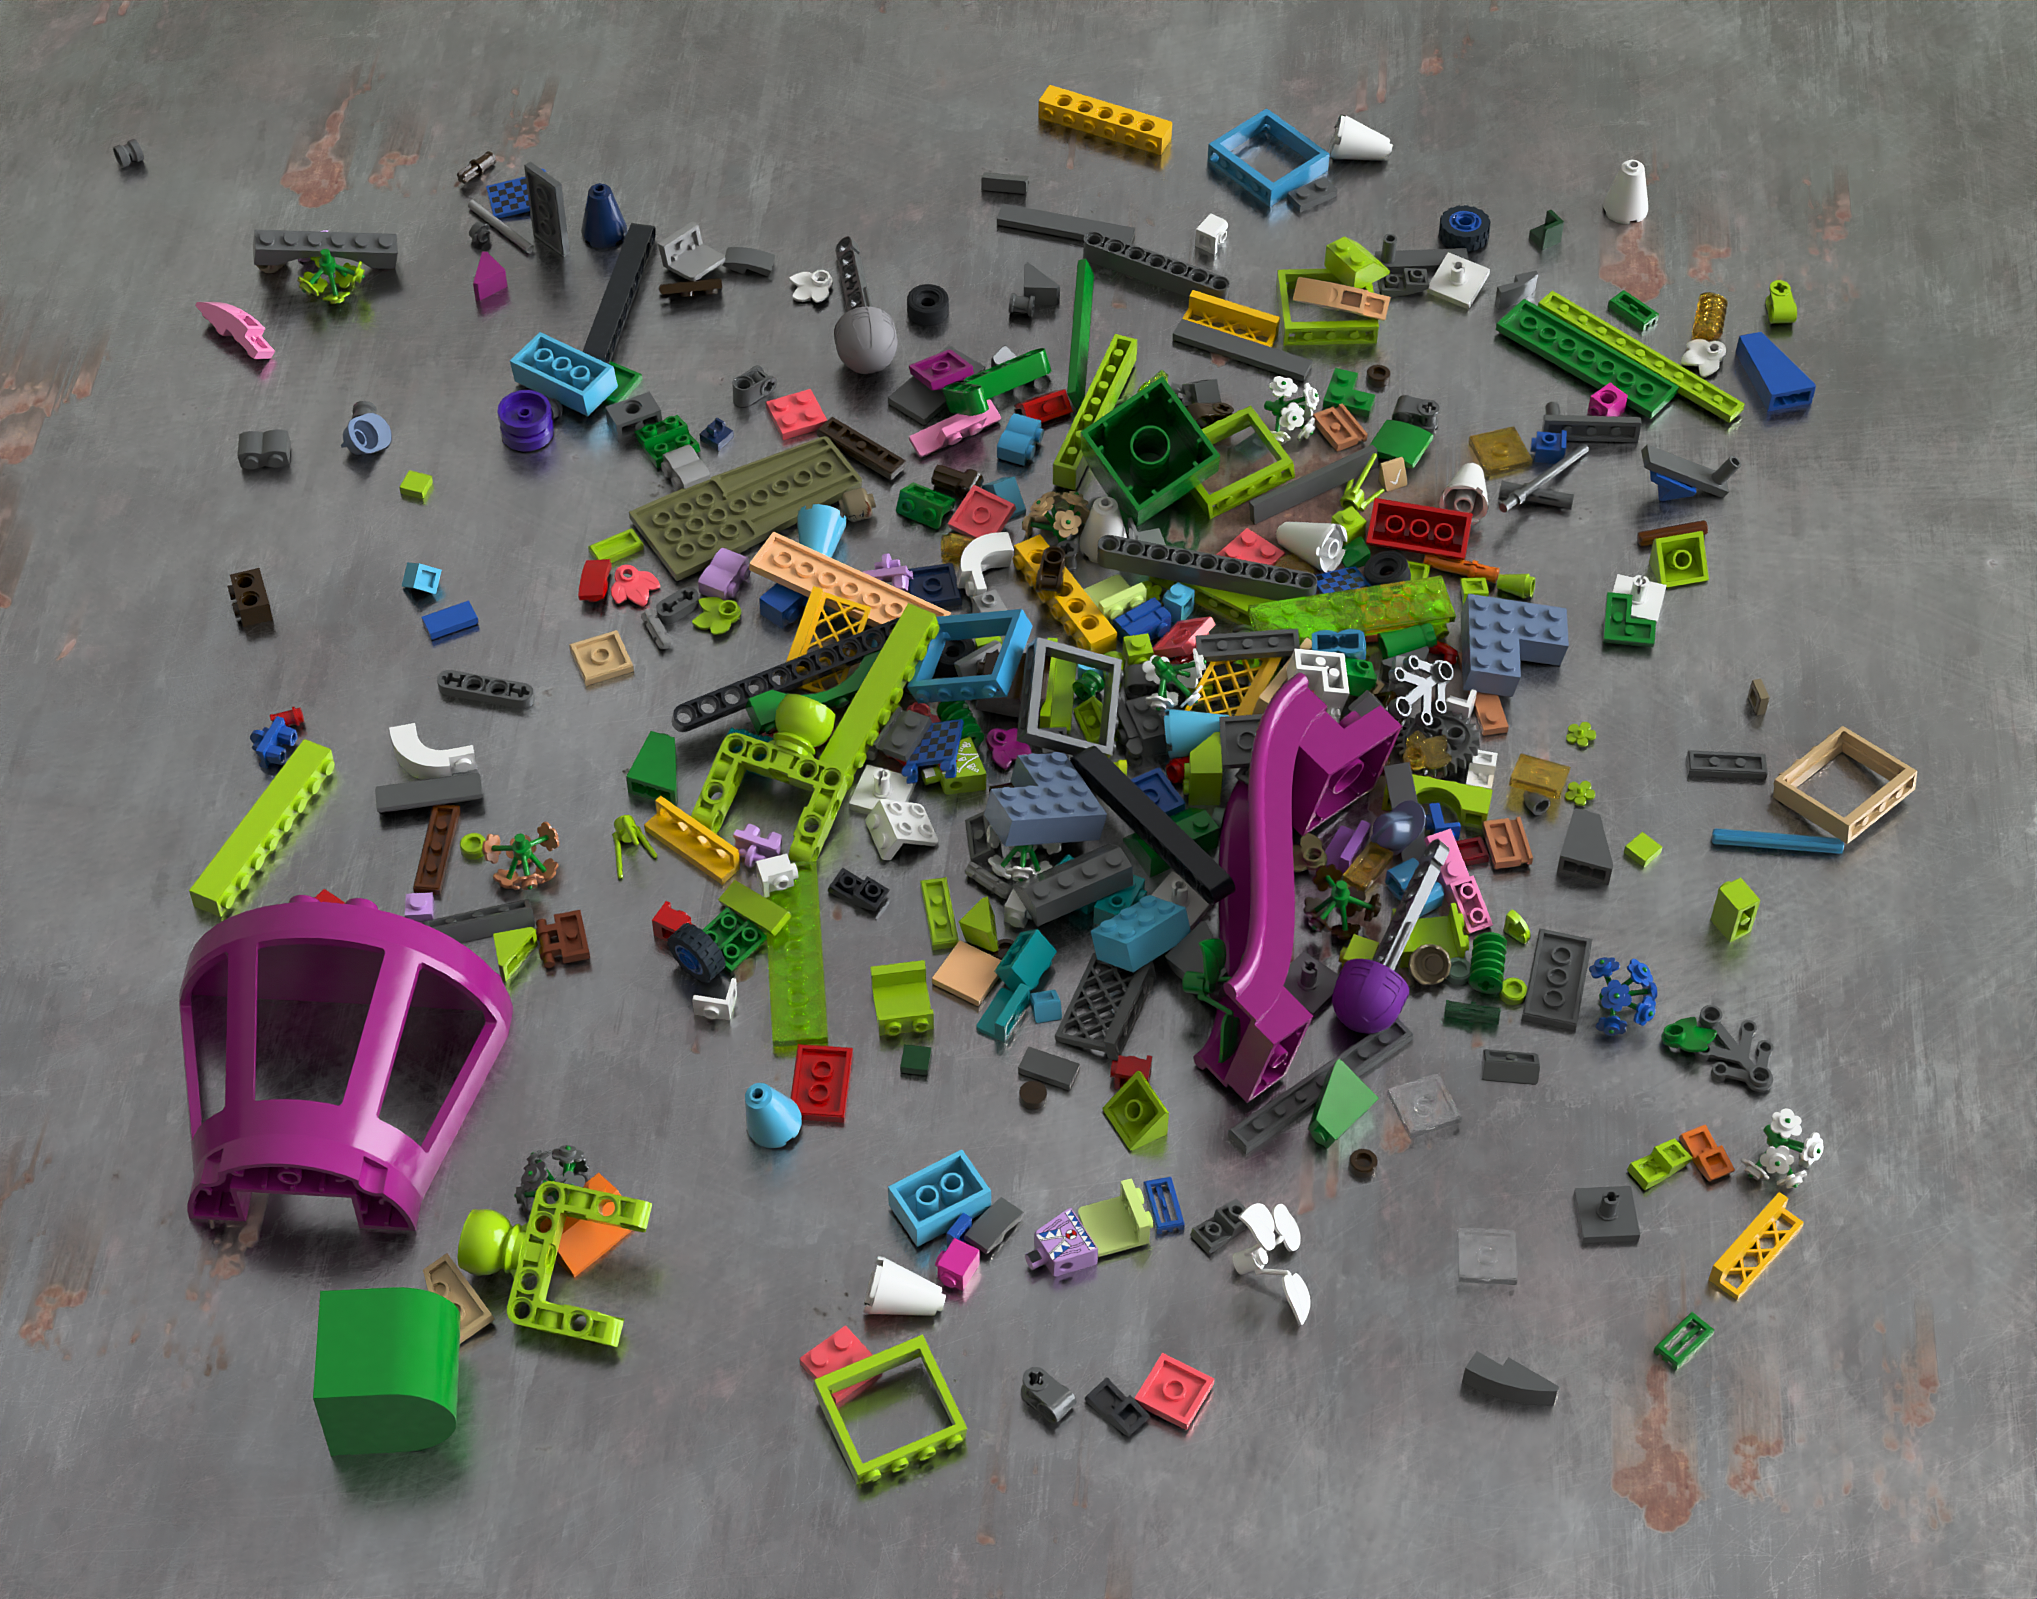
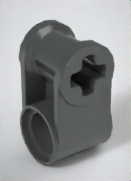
M753 366L747 372L733 379V403L738 407L751 406L754 402L774 391L777 386V379L764 373L761 366Z
M1402 395L1397 400L1391 418L1392 420L1405 422L1430 432L1438 427L1439 420L1437 415L1440 406L1433 400Z
M1031 1367L1024 1372L1021 1396L1025 1402L1035 1408L1048 1422L1056 1424L1076 1405L1077 1401L1073 1393L1056 1381L1044 1369Z

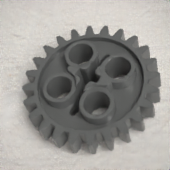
M1452 711L1438 716L1431 713L1433 722L1424 728H1420L1416 724L1415 718H1409L1410 724L1405 723L1403 730L1400 731L1396 739V754L1399 755L1400 762H1410V766H1413V773L1422 770L1423 776L1427 775L1428 772H1432L1433 777H1436L1438 772H1442L1444 776H1447L1448 770L1457 773L1458 766L1465 769L1466 762L1473 763V756H1478V749L1480 748L1479 730H1476L1475 723L1470 724L1469 717L1462 720V713L1453 716Z

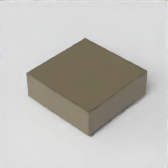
M1761 678L1752 680L1748 693V699L1756 715L1766 713L1770 699Z

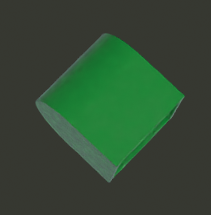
M1163 376L1080 432L1081 450L1091 471L1107 496L1115 499L1119 508L1129 517H1132L1135 527L1153 517L1219 470L1220 454Z
M406 1287L320 1291L313 1400L331 1456L417 1451L438 1445L454 1433L457 1422L461 1317L458 1308L450 1300L430 1291Z

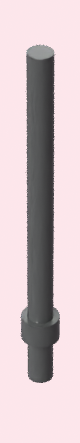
M1586 444L1580 445L1526 486L1510 493L1508 499L1499 505L1500 511L1505 513L1512 507L1522 504L1527 496L1589 451Z

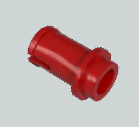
M293 706L292 710L270 714L272 722L277 716L282 717L286 726L296 724L298 727L300 723L304 722L301 707L295 708Z

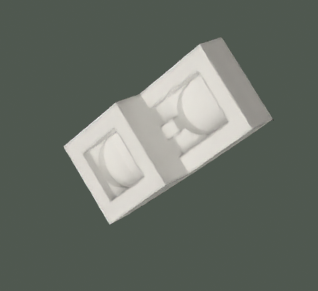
M1478 750V756H1473V763L1469 764L1466 785L1492 789L1498 753Z

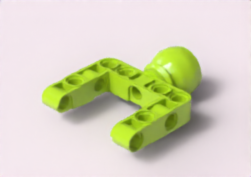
M787 694L776 710L775 724L778 733L773 734L774 740L764 742L740 733H732L726 736L705 780L691 817L717 834L746 770L813 792L808 806L804 807L793 833L794 840L788 854L789 861L812 868L819 857L848 788L847 780L839 767L814 759L813 757L815 755L814 747L823 744L833 731L835 720L833 711L808 697L798 694ZM735 747H743L740 752L732 753V750ZM761 754L767 755L764 760L755 761L757 756ZM809 770L815 771L811 777H803L805 772ZM833 778L839 779L837 784L833 786L827 785L829 780ZM715 793H722L719 799H711ZM810 826H819L817 831L813 833L807 832Z
M547 1181L538 1187L529 1222L523 1226L520 1224L512 1226L510 1221L496 1210H472L461 1232L457 1256L458 1266L460 1269L478 1276L497 1273L504 1269L506 1274H512L514 1281L507 1305V1315L513 1323L529 1329L618 1347L624 1318L613 1317L597 1311L566 1304L564 1306L545 1300L566 1216L646 1233L652 1203L565 1183ZM557 1190L559 1193L558 1200L554 1204H548V1194L551 1191ZM613 1202L615 1205L614 1212L609 1216H603L602 1210L604 1205ZM545 1219H551L552 1226L550 1230L541 1233V1222ZM530 1276H536V1287L532 1290H527V1279ZM528 1304L530 1307L529 1315L524 1319H520L518 1315L520 1307ZM584 1316L586 1319L585 1328L581 1331H576L574 1328L575 1320L578 1317Z

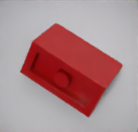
M1066 389L1054 390L1014 405L1015 409H1021L1023 416L1041 420V423L1073 412Z

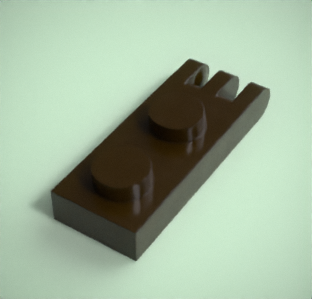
M717 278L661 284L658 289L661 294L680 293L681 297L694 296V291L704 290V294L718 293L717 289L722 288V280Z

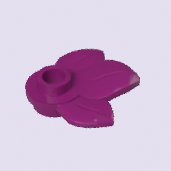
M995 728L990 730L986 736L987 747L992 751L993 761L1005 770L1009 768L1012 760L1016 761L1017 755H1029L1032 753L1028 744L1016 741L1018 728H1011L1007 731Z

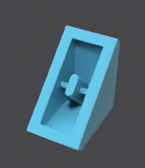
M1003 477L982 485V489L1015 504L1016 510L1010 518L1026 513L1015 477Z

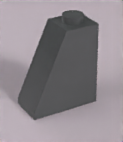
M1574 808L1561 851L1557 872L1609 885L1613 861L1601 816L1588 810Z
M1205 921L1200 922L1164 956L1171 971L1182 980L1187 971L1204 973L1203 955L1198 943L1214 938ZM1225 966L1221 970L1220 977H1230ZM1217 982L1214 992L1206 996L1218 1002L1227 995L1224 990L1226 982Z

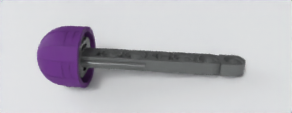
M1439 839L1432 841L1424 850L1419 861L1420 864L1414 871L1373 960L1351 959L1347 961L1336 980L1332 995L1334 1011L1339 1020L1355 1032L1372 1034L1387 1029L1395 1022L1409 996L1407 983L1394 969L1437 880L1440 868L1444 865L1449 854V847Z

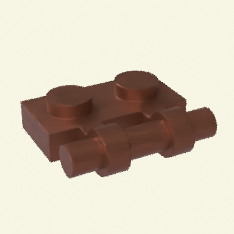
M581 910L554 914L555 923L547 925L545 919H538L536 921V935L541 946L539 955L540 959L544 961L546 968L555 966L554 958L562 955L563 964L590 959ZM558 936L559 942L551 944L550 939Z

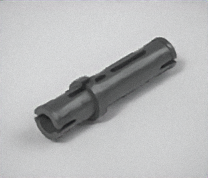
M1502 480L1499 496L1508 497L1510 493L1516 489L1523 488L1528 483L1521 485ZM1538 488L1527 496L1526 500L1571 510L1574 494Z

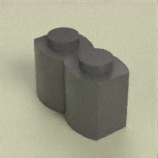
M275 429L264 433L247 431L239 434L237 456L240 467L256 469L264 466L279 468L289 465L291 441L288 431Z

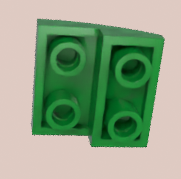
M678 415L669 416L663 421L646 425L642 429L634 431L639 444L656 468H660L661 463H663L662 454L688 444L693 447L696 453L701 452L699 443L689 433L688 425Z
M1387 419L1370 445L1373 444L1377 448V458L1392 460L1403 457L1405 468H1414L1434 437L1432 433L1417 426Z
M728 907L702 929L722 951L726 963L724 970L730 973L768 939V936L749 919L744 922Z

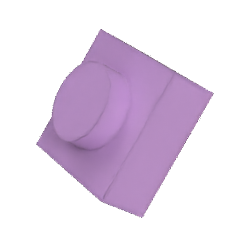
M433 892L406 894V918L415 921L433 920Z

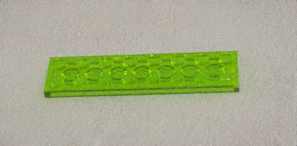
M1442 575L1248 606V614L1254 631L1298 628L1300 645L1306 638L1312 640V634L1320 630H1331L1339 633L1347 629H1357L1363 631L1364 636L1381 632L1395 631L1417 624L1420 626L1426 623L1438 625L1455 622L1456 618Z
M816 861L790 862L796 864L799 878L794 879V886L787 887L784 890L769 892L770 897H766L787 910L792 916L776 936L767 932L773 1047L828 1043Z

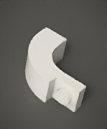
M1008 532L990 533L980 536L969 543L963 551L957 573V587L965 588L966 595L970 596L971 601L973 596L986 593L987 587L983 578V571L990 568L1010 567L1014 549Z
M415 723L389 728L397 762L408 774L415 778L427 780L449 777L453 773L477 769L473 745L448 750H434L420 742Z

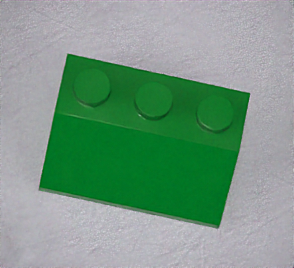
M1190 807L1170 816L1205 852L1218 847L1219 827L1205 809ZM1136 833L1123 838L1124 844L1149 878L1171 869Z

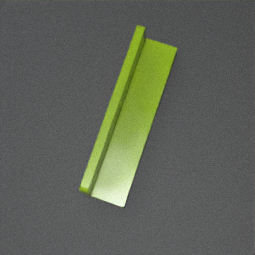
M1048 638V639H1047V640H1051V641H1054V642H1058V638ZM1051 657L1046 700L1040 710V729L1066 727L1067 734H1070L1074 700L1072 684L1076 678V663Z

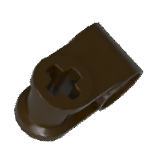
M1222 402L1193 403L1187 407L1188 412L1201 429L1232 415L1234 412L1232 406Z
M1051 546L1044 550L1036 578V592L1046 590L1054 591L1057 595H1061L1065 573V552L1060 547Z

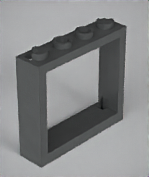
M1035 638L1027 645L1016 741L1072 756L1091 746H1096L1108 758L1111 757L1116 750L1114 735L1119 723L1116 715L1117 707L1121 701L1119 685L1123 678L1122 660L1051 640ZM1045 655L1106 671L1099 744L1037 728Z

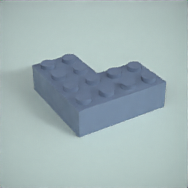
M1468 594L1461 611L1463 690L1471 691L1473 689L1481 693L1513 697L1521 678L1520 660L1561 666L1569 647L1567 608Z
M1065 753L1017 755L1010 780L1015 788L1004 787L991 789L984 816L1005 847L1100 840L1107 813Z

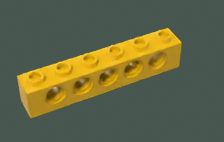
M1052 85L1047 87L1039 99L1038 118L1148 152L1162 155L1172 139L1171 121Z
M1040 534L1014 545V556L1012 558L1016 569L1022 571L1027 583L1035 589L1043 552L1046 548L1050 547ZM1066 567L1061 595H1057L1054 591L1041 590L1038 592L1040 600L1043 603L1046 602L1050 607L1053 617L1060 620L1068 636L1074 638L1078 648L1099 654H1105L1116 649V630Z

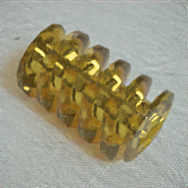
M1712 292L1700 294L1694 328L1692 330L1695 339H1704L1710 342L1721 337L1723 334L1726 309L1728 307V301L1723 296Z

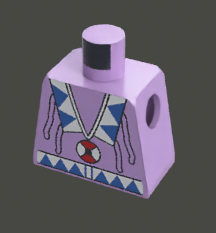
M1072 1208L1065 1210L1034 1233L1035 1250L1025 1254V1259L1030 1269L1033 1270L1045 1264L1051 1274L1056 1277L1097 1264L1098 1248Z

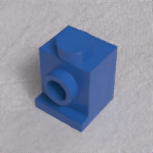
M1562 430L1561 433L1537 431L1536 438L1532 437L1530 452H1534V462L1556 464L1563 459L1566 452L1567 431Z

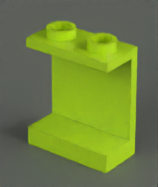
M1450 903L1448 916L1420 918L1417 920L1398 961L1400 968L1408 967L1410 955L1418 947L1425 944L1441 946L1449 953L1450 959L1455 957L1464 958L1465 951H1469L1468 935H1463L1464 918L1462 913H1458L1456 903ZM1397 908L1392 909L1391 920Z
M925 960L870 967L879 1036H894L899 1033L924 1032L934 1029V1013L930 1007Z

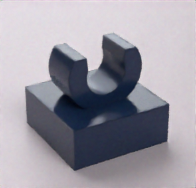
M716 418L699 434L700 441L717 451L734 438L733 430L726 427V423L719 418Z

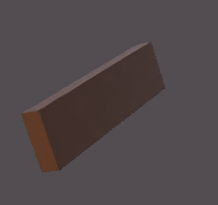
M433 805L414 881V893L433 892V895H441L460 815L459 806Z

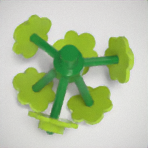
M322 249L320 252L321 257H310L311 260L315 261V265L319 267V270L314 274L307 271L303 274V278L299 276L297 280L300 283L299 288L307 295L312 293L318 297L319 293H323L328 285L327 281L321 278L323 273L328 275L333 294L326 295L323 301L327 300L331 304H339L344 301V297L350 295V292H338L336 284H339L344 289L350 283L354 287L356 282L360 283L364 279L365 270L361 269V261L358 267L351 266L349 263H345L343 266L337 265L335 258L330 254V250Z

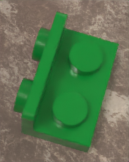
M913 482L900 490L896 513L938 529L941 526L943 515L954 509L956 499Z

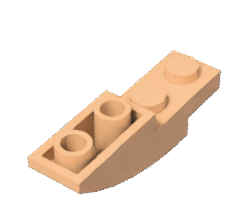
M1298 277L1293 301L1385 321L1391 297L1351 286Z

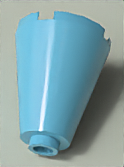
M813 504L812 509H806V506L802 507L798 511L797 516L799 543L832 558L846 527L845 515L842 518L838 509L828 505Z
M1175 709L1165 710L1166 742L1169 746L1172 745V751H1168L1170 760L1190 756V752L1214 732H1220L1219 717L1229 715Z
M755 1083L747 1089L745 1093L746 1127L750 1137L758 1145L770 1149L779 1148L786 1145L785 1142L792 1137L795 1138L798 1135L802 1125V1116L797 1104L792 1099L765 1083Z

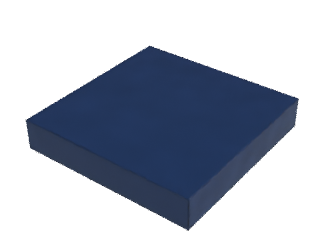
M953 563L908 569L913 572V579L909 580V594L940 608L962 605Z

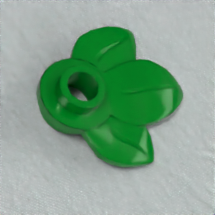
M1689 1017L1667 1025L1661 1034V1039L1665 1045L1671 1048L1680 1047L1688 1052H1702L1708 1049L1707 1044L1714 1040L1717 1031L1697 1027L1696 1018Z

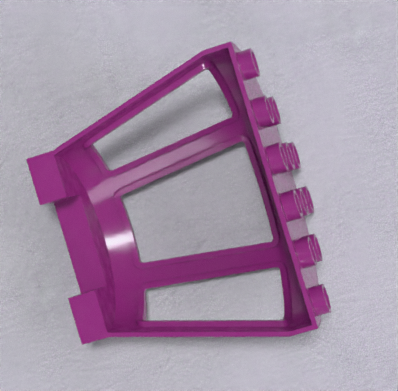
M296 895L290 898L289 903L264 906L242 912L220 922L207 931L198 940L189 954L179 993L194 1173L187 1205L189 1218L246 1222L252 1192L343 1197L352 1199L359 1228L416 1231L421 1202L509 1035L513 1005L500 975L494 972L473 951L452 937L415 920L378 910L376 904L364 898H352L347 900L345 904L320 902L308 895ZM192 995L227 997L225 1107L222 1111L207 1119L203 1124L191 1005ZM257 999L370 1005L342 1104L338 1106L298 1099L255 1101ZM409 1007L482 1011L485 1025L422 1145L419 1146L402 1131L380 1120L379 1114Z

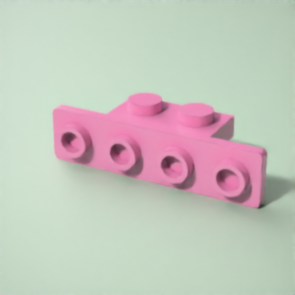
M990 399L987 400L989 410L975 416L956 414L911 435L909 441L918 456L922 458L945 446L954 445L969 435L973 436L982 429L999 422L1001 416Z

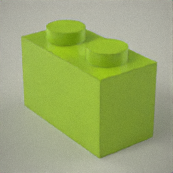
M1741 877L1732 882L1727 881L1718 889L1710 920L1725 938L1732 942L1752 931L1760 899Z

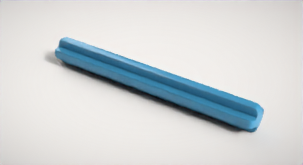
M1718 828L1713 829L1711 836L1713 844L1836 854H1841L1844 849V842L1839 838Z

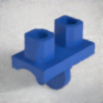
M277 716L270 728L264 727L262 731L254 730L250 735V740L253 742L252 749L256 751V754L261 759L259 766L267 769L270 763L282 765L287 753L286 749L280 746L282 744L293 746L297 740L296 730L286 726L282 717Z

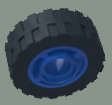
M1459 205L1451 207L1444 211L1440 217L1439 239L1450 249L1466 248L1467 252L1482 248L1489 239L1491 223L1489 216L1483 210L1477 209L1474 206Z
M684 923L667 939V945L674 959L688 974L703 983L711 981L726 966L725 958L717 944L696 925Z

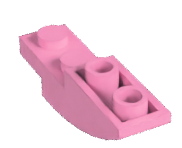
M222 302L196 303L195 306L201 311L202 316L210 321L216 328V331L222 336H233L245 348L250 357L254 359L272 358L275 350L262 337L265 328L250 314L240 308Z
M1451 829L1427 836L1424 839L1426 846L1432 841L1439 839L1449 847V854L1444 865L1440 868L1437 882L1444 889V897L1448 905L1456 903L1458 913L1463 914L1464 930L1466 933L1471 934L1493 926L1474 875L1469 876Z

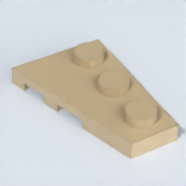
M448 1253L423 1269L428 1291L450 1300L460 1312V1344L495 1320Z

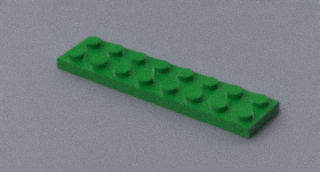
M1523 299L1496 324V331L1600 390L1607 384L1612 383L1628 395L1627 406L1650 419L1678 394L1679 386L1526 299Z

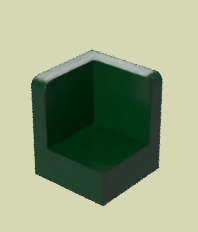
M1550 209L1546 212L1545 224L1531 229L1529 238L1541 250L1554 246L1561 242L1564 221Z

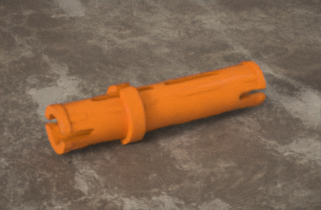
M1425 554L1423 564L1430 565V568L1460 574L1468 578L1485 577L1486 581L1495 584L1500 572V568L1479 564L1475 560L1470 562Z

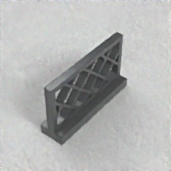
M1093 953L1058 1027L1055 1040L1107 1052L1109 1059L1118 1060L1156 978L1153 960L1136 970L1132 976L1122 980L1119 973L1125 969L1098 960L1096 953ZM1097 963L1109 965L1110 969L1099 974L1095 972ZM1115 975L1118 982L1104 987L1101 981ZM1097 983L1100 990L1087 995L1085 992L1086 987ZM1122 988L1125 992L1124 996L1112 1000L1109 994ZM1105 996L1109 1003L1095 1008L1091 1001ZM1088 1004L1091 1011L1077 1016L1076 1008ZM1113 1009L1115 1016L1103 1022L1100 1014ZM1095 1017L1099 1024L1085 1029L1082 1022ZM1077 1024L1081 1032L1074 1035L1065 1034L1068 1028ZM1102 1030L1104 1031L1105 1037L1103 1042L1091 1040L1090 1035Z

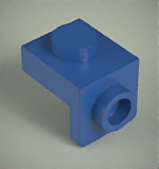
M1440 803L1429 804L1428 814L1425 817V830H1429L1430 835L1451 829L1455 841H1459L1460 823H1444Z

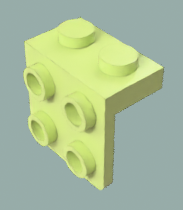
M1116 574L1085 588L1084 591L1109 623L1113 624V619L1146 602L1147 588L1142 582L1130 587L1121 575Z
M1132 1178L1121 1181L1119 1197L1082 1206L1078 1209L1081 1224L1098 1248V1257L1149 1243L1150 1228H1153L1152 1216L1149 1211L1145 1212L1142 1205L1144 1204L1142 1191L1140 1188H1135Z

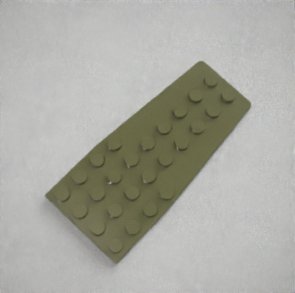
M823 436L712 476L711 479L689 488L677 490L629 511V518L675 580L678 581L707 568L721 548L739 554L766 540L773 532L779 533L796 524L798 511L806 506V509H812L813 504L829 506L841 500L844 492L862 488V478L828 437Z

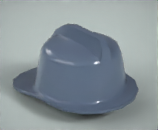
M367 413L353 418L343 431L344 442L341 444V447H347L355 455L371 454L382 450L391 442L390 427L385 419L374 413Z
M1408 800L1398 804L1389 813L1380 815L1373 824V834L1370 840L1381 846L1385 853L1398 855L1422 833L1426 817L1423 807L1418 802Z

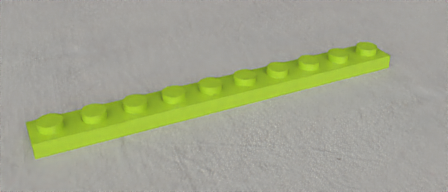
M1553 290L1538 302V307L1679 386L1678 393L1730 423L1743 411L1745 403Z

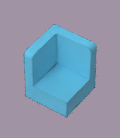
M407 562L402 587L436 594L442 570L420 563Z

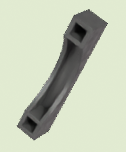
M254 229L253 260L254 265L278 266L296 259L321 257V250L329 249L332 257L349 259L356 262L361 261L362 264L371 268L395 269L398 256L397 234Z

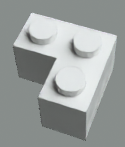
M1294 649L1286 668L1288 680L1299 672L1303 673L1308 679V688L1313 690L1314 694L1327 705V709L1333 707L1334 709H1340L1342 712L1349 696L1344 653Z

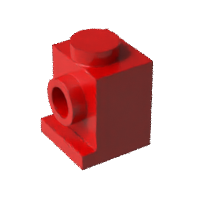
M665 901L652 919L654 936L668 942L667 939L684 923L692 925L691 917L681 910L676 911L672 909L671 903Z
M1119 1055L1118 1061H1112L1110 1077L1115 1078L1114 1089L1120 1090L1137 1071H1141L1149 1083L1153 1056L1147 1055L1145 1060L1135 1056Z

